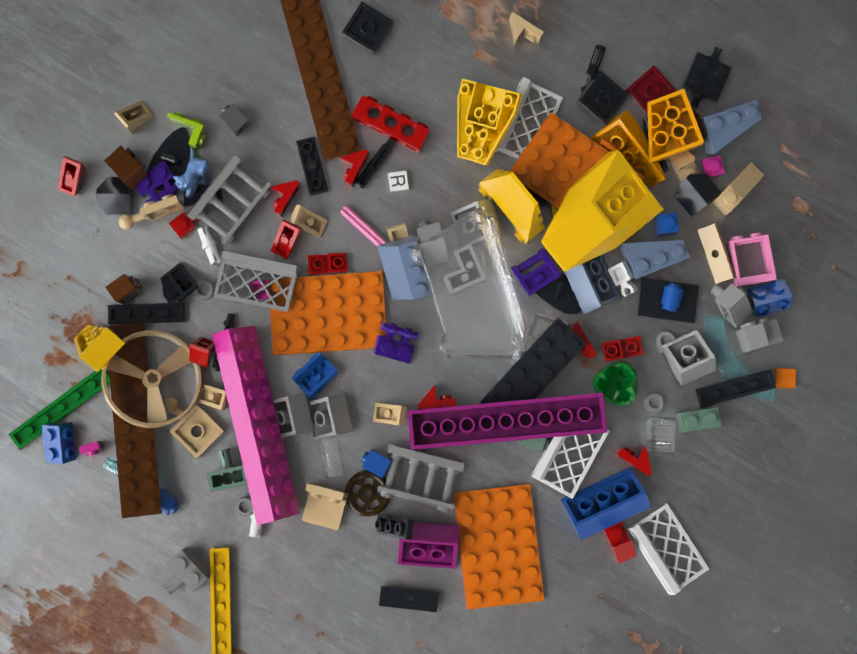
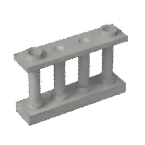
M236 155L232 156L186 215L193 221L195 218L201 219L221 234L223 238L220 242L224 245L226 242L230 243L236 236L235 230L260 198H265L271 191L269 188L271 183L266 182L262 185L240 168L239 162L241 159ZM231 173H236L258 191L252 201L228 183L229 180L227 178ZM219 188H224L247 206L241 215H238L217 198L215 193ZM207 203L213 204L235 221L229 230L205 213L203 208Z
M389 444L387 455H390L392 460L385 487L378 486V492L381 493L380 496L392 499V496L423 503L438 507L437 510L444 513H449V510L453 511L455 505L449 504L455 476L458 473L462 474L465 464ZM402 459L409 460L410 463L404 492L392 489L398 464ZM420 464L428 465L429 472L423 496L421 497L413 495L411 492L417 468ZM439 468L447 470L446 473H448L441 502L430 499L436 472L439 471Z

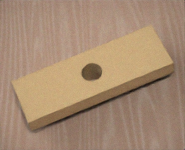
M717 223L697 230L715 283L718 284L735 278ZM716 250L719 252L718 257L715 255Z

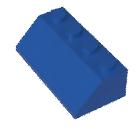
M631 467L576 492L573 499L568 496L561 499L580 540L651 508L647 493Z

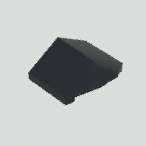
M706 173L689 174L680 182L675 198L692 217L709 205L721 194V191Z
M107 177L96 190V200L107 215H133L134 189L131 190L119 177Z
M181 262L161 277L163 296L168 303H180L199 288L195 278Z

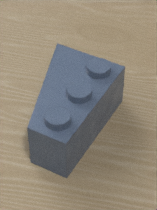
M757 100L745 101L696 118L704 140L703 145L706 154L717 153L762 119Z

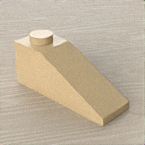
M750 162L718 195L712 204L726 216L763 178L764 174Z

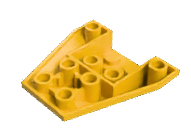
M462 79L458 94L457 157L488 166L518 112L522 94Z

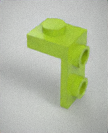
M178 112L167 114L169 120L194 129L188 143L191 148L199 150L200 146L204 145L206 128L202 125V121L194 118L192 120L185 119V116Z

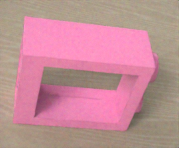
M762 232L750 234V238L743 239V236H736L731 238L732 241L726 243L729 260L735 278H733L734 286L738 288L739 286L744 287L777 280L768 235H762ZM760 243L766 274L741 278L735 247Z

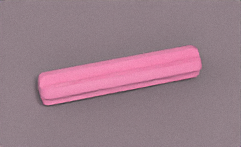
M348 205L342 208L341 214L376 246L387 243L380 234Z

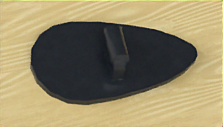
M178 128L164 140L149 163L148 170L162 161H166L174 176H182L186 172L190 156V145L188 144L190 137L186 128ZM172 179V180L169 181V182H170V184L172 185V184H174L176 181H175V179ZM161 186L158 190L163 191L165 186Z
M560 273L561 277L535 293L562 313L572 315L582 311L566 274Z

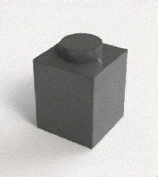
M234 104L223 108L219 116L236 136L240 135L251 125L249 120Z

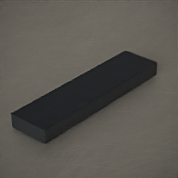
M185 303L108 305V324L186 322Z
M771 369L697 388L695 392L699 406L703 408L774 389L776 385Z

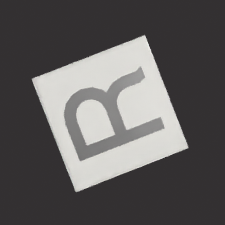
M406 170L388 173L390 193L409 190Z

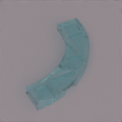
M705 316V339L709 349L716 358V366L723 376L730 380L752 374L736 360L729 348L725 335V318ZM775 388L752 394L751 396L774 402Z

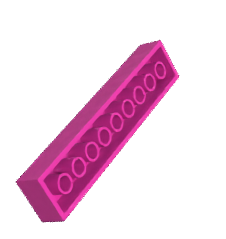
M255 326L230 328L214 333L212 337L257 525L300 514Z

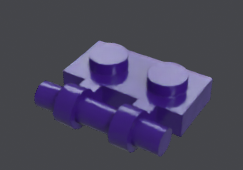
M162 161L146 171L148 176L142 179V182H139L136 186L143 198L148 194L151 198L145 201V203L151 201L159 202L164 196L174 195L179 190L175 184L171 185L169 182L174 179V174L166 161ZM164 185L165 189L157 194L155 190Z
M382 322L380 329L386 331L385 337L377 335L372 354L410 364L415 346L408 344L410 338L417 340L418 333L407 327L405 329L397 327L396 324L391 322L389 324ZM393 335H401V341L392 339Z

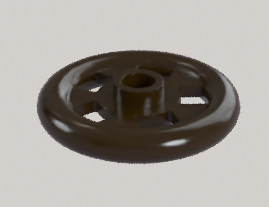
M368 470L360 471L353 475L345 487V492L349 493L346 501L349 508L354 513L365 517L381 513L389 504L390 498L377 495L376 487H385L386 478L384 476L381 478ZM365 478H372L373 484H364ZM355 484L361 486L358 494L353 492ZM365 490L371 491L370 497L364 495ZM358 498L365 503L362 508L355 503ZM376 499L379 505L371 508L369 503Z

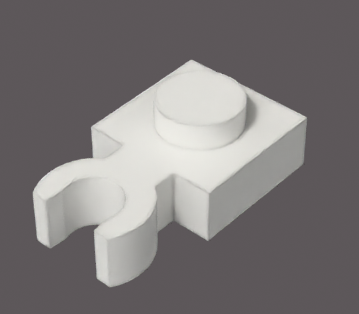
M626 260L608 269L615 286L621 285V293L624 297L630 295L628 288L631 293L637 291L636 285L630 281L634 276Z

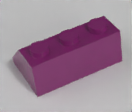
M414 522L412 540L399 538L398 564L456 569L459 526Z

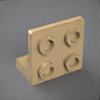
M307 483L305 491H308L309 494L302 521L339 530L349 493L314 483Z

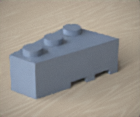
M683 240L622 243L619 246L624 260H626L634 276L632 278L633 281L690 258Z

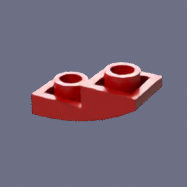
M347 253L307 255L308 275L348 272Z
M641 336L601 343L605 362L644 355Z

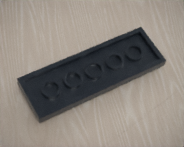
M558 317L480 403L536 399L587 343Z

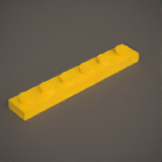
M230 547L210 548L212 654H232Z

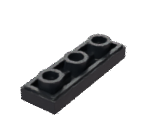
M315 137L296 141L310 196L329 192ZM311 163L315 164V167L313 169L309 168V165Z
M378 514L375 521L376 533L412 540L414 520Z
M381 586L379 606L437 612L439 592ZM411 596L413 600L411 602H407L405 600V597Z

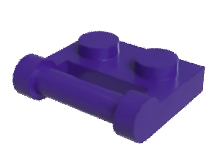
M543 248L523 263L510 268L528 297L561 277V274ZM541 259L544 261L543 265L524 277L522 276V271Z

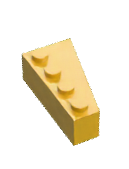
M87 325L74 338L78 356L96 372L100 369H105L110 363L109 359L125 344L107 327L99 328L98 326L94 327L91 325Z

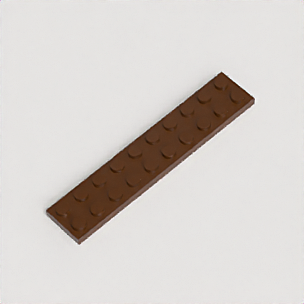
M280 0L324 161L361 151L320 1Z
M144 322L105 326L121 340L133 333L145 331ZM146 336L127 341L115 353L118 357L144 372L149 370ZM109 370L111 399L114 404L130 418L147 423V387L144 386L142 379ZM112 410L122 519L162 514L154 428L132 425L121 419Z

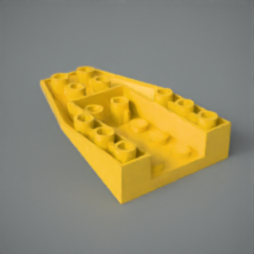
M619 150L610 151L568 189L541 243L563 271H568L617 248L664 209Z

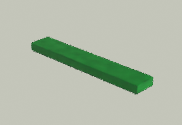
M100 369L98 372L94 371L9 433L8 435L18 449L22 450L41 436L43 424H57L103 390L101 380L103 370ZM106 370V385L108 387L110 385L109 372Z

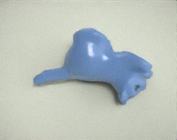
M190 148V162L186 172L182 176L173 177L176 181L174 184L180 191H186L185 196L187 198H191L194 195L198 183L201 182L206 185L210 181L211 174L208 170V160L196 158L195 149Z

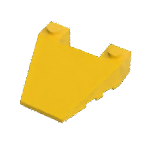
M497 168L479 182L480 189L478 190L481 195L496 202L515 226L514 230L516 233L514 235L520 242L524 241L527 244L544 231L543 218L541 216L538 218L541 212L537 201L513 172Z

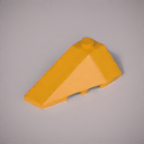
M628 110L613 118L592 136L597 144L605 136L620 147L618 150L632 168L645 176L643 182L649 187H653L666 179L658 161L649 163V143L639 124Z

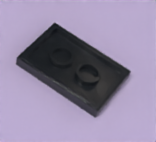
M641 278L637 316L694 324L699 285ZM669 283L681 285L680 289L684 290L681 305L677 312L662 309L663 304H661L664 288L669 286Z

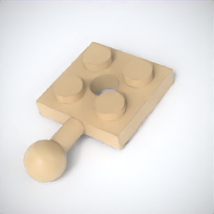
M167 195L162 198V201L145 203L144 207L139 208L141 213L133 216L129 214L122 215L119 218V225L123 229H131L136 222L144 219L151 222L184 210L185 206L183 201L176 195Z
M167 397L163 400L165 411L173 412L176 416L183 413L178 407V402L175 398ZM196 404L187 414L180 418V421L169 432L198 459L225 431ZM195 426L202 428V434L199 437H195L192 434V429Z

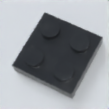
M361 1L343 29L342 35L374 54L394 21Z
M598 71L577 102L603 125H607L629 94L603 71Z

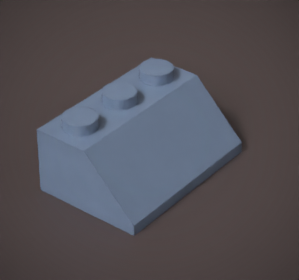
M414 235L377 246L393 300H414L431 295Z
M603 255L568 271H564L584 314L622 298L608 271L609 268Z

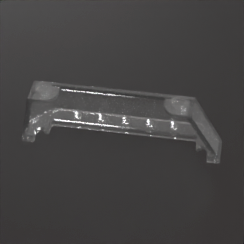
M482 206L417 244L412 249V259L418 266H424L444 331L439 346L445 358L518 360L526 352V344L523 343V335L526 334V324L496 220L493 216H488L487 209Z

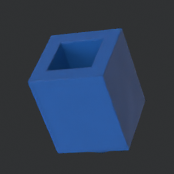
M677 213L660 214L654 218L656 237L676 235L679 232Z
M371 450L369 453L365 452L361 462L364 463L362 466L364 469L383 478L391 460Z

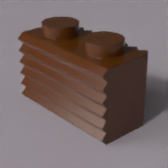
M120 145L104 161L132 190L139 182H142V179L148 176V173L144 170L146 166L139 158L135 161L134 157L136 155L129 148L125 150Z
M123 274L105 287L114 301L126 305L130 300L132 301L133 298L142 294L140 289L142 287L141 283L132 275Z

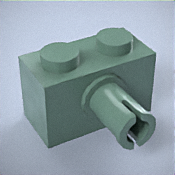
M230 448L217 451L221 468L218 471L206 473L210 492L246 485L247 480L243 465L235 467L232 464Z

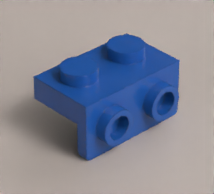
M784 278L747 289V294L754 307L755 317L766 316L779 310L784 311L792 306L793 295Z
M318 352L309 359V362L296 371L292 380L298 384L309 398L313 399L339 372Z
M73 423L43 424L42 434L45 462L65 464L76 460Z

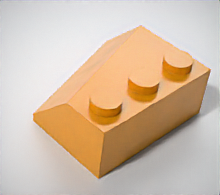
M684 89L647 102L649 163L674 157L704 144Z

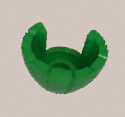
M627 361L611 363L596 374L593 379V387L597 393H604V399H607L612 404L615 403V405L619 406L630 405L635 400L638 390L636 369Z

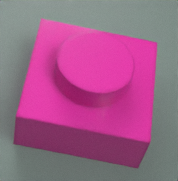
M721 155L701 160L703 173H706L709 178L725 174Z
M259 280L250 283V289L253 293L262 288ZM261 280L264 285L270 283V280ZM265 290L255 296L258 301L269 299Z
M96 441L79 447L81 455L87 454L88 457L97 455L99 450L104 449L102 441Z

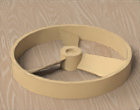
M146 330L136 332L125 337L122 341L126 343L142 336H158L168 339L180 347L156 370L151 369L147 372L114 354L109 359V365L102 371L103 393L111 409L126 422L143 428L164 427L182 418L196 402L201 388L200 366L193 363L196 373V390L190 405L179 416L168 421L158 385L161 382V378L191 363L189 361V346L178 337L163 331ZM106 370L142 379L144 386L147 387V423L130 418L114 404L106 385Z

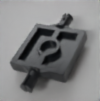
M719 47L714 48L712 56H706L699 52L695 54L681 87L694 95L691 106H694V108H698L701 99H708L716 103L732 67L718 60L722 51Z

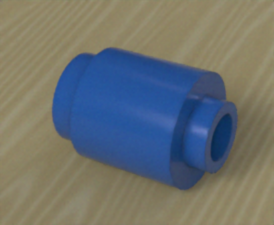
M669 283V286H665L661 304H663L662 309L677 312L678 308H680L684 292L683 289H680L681 285Z
M160 489L162 513L166 516L169 514L173 515L179 508V500L165 489Z

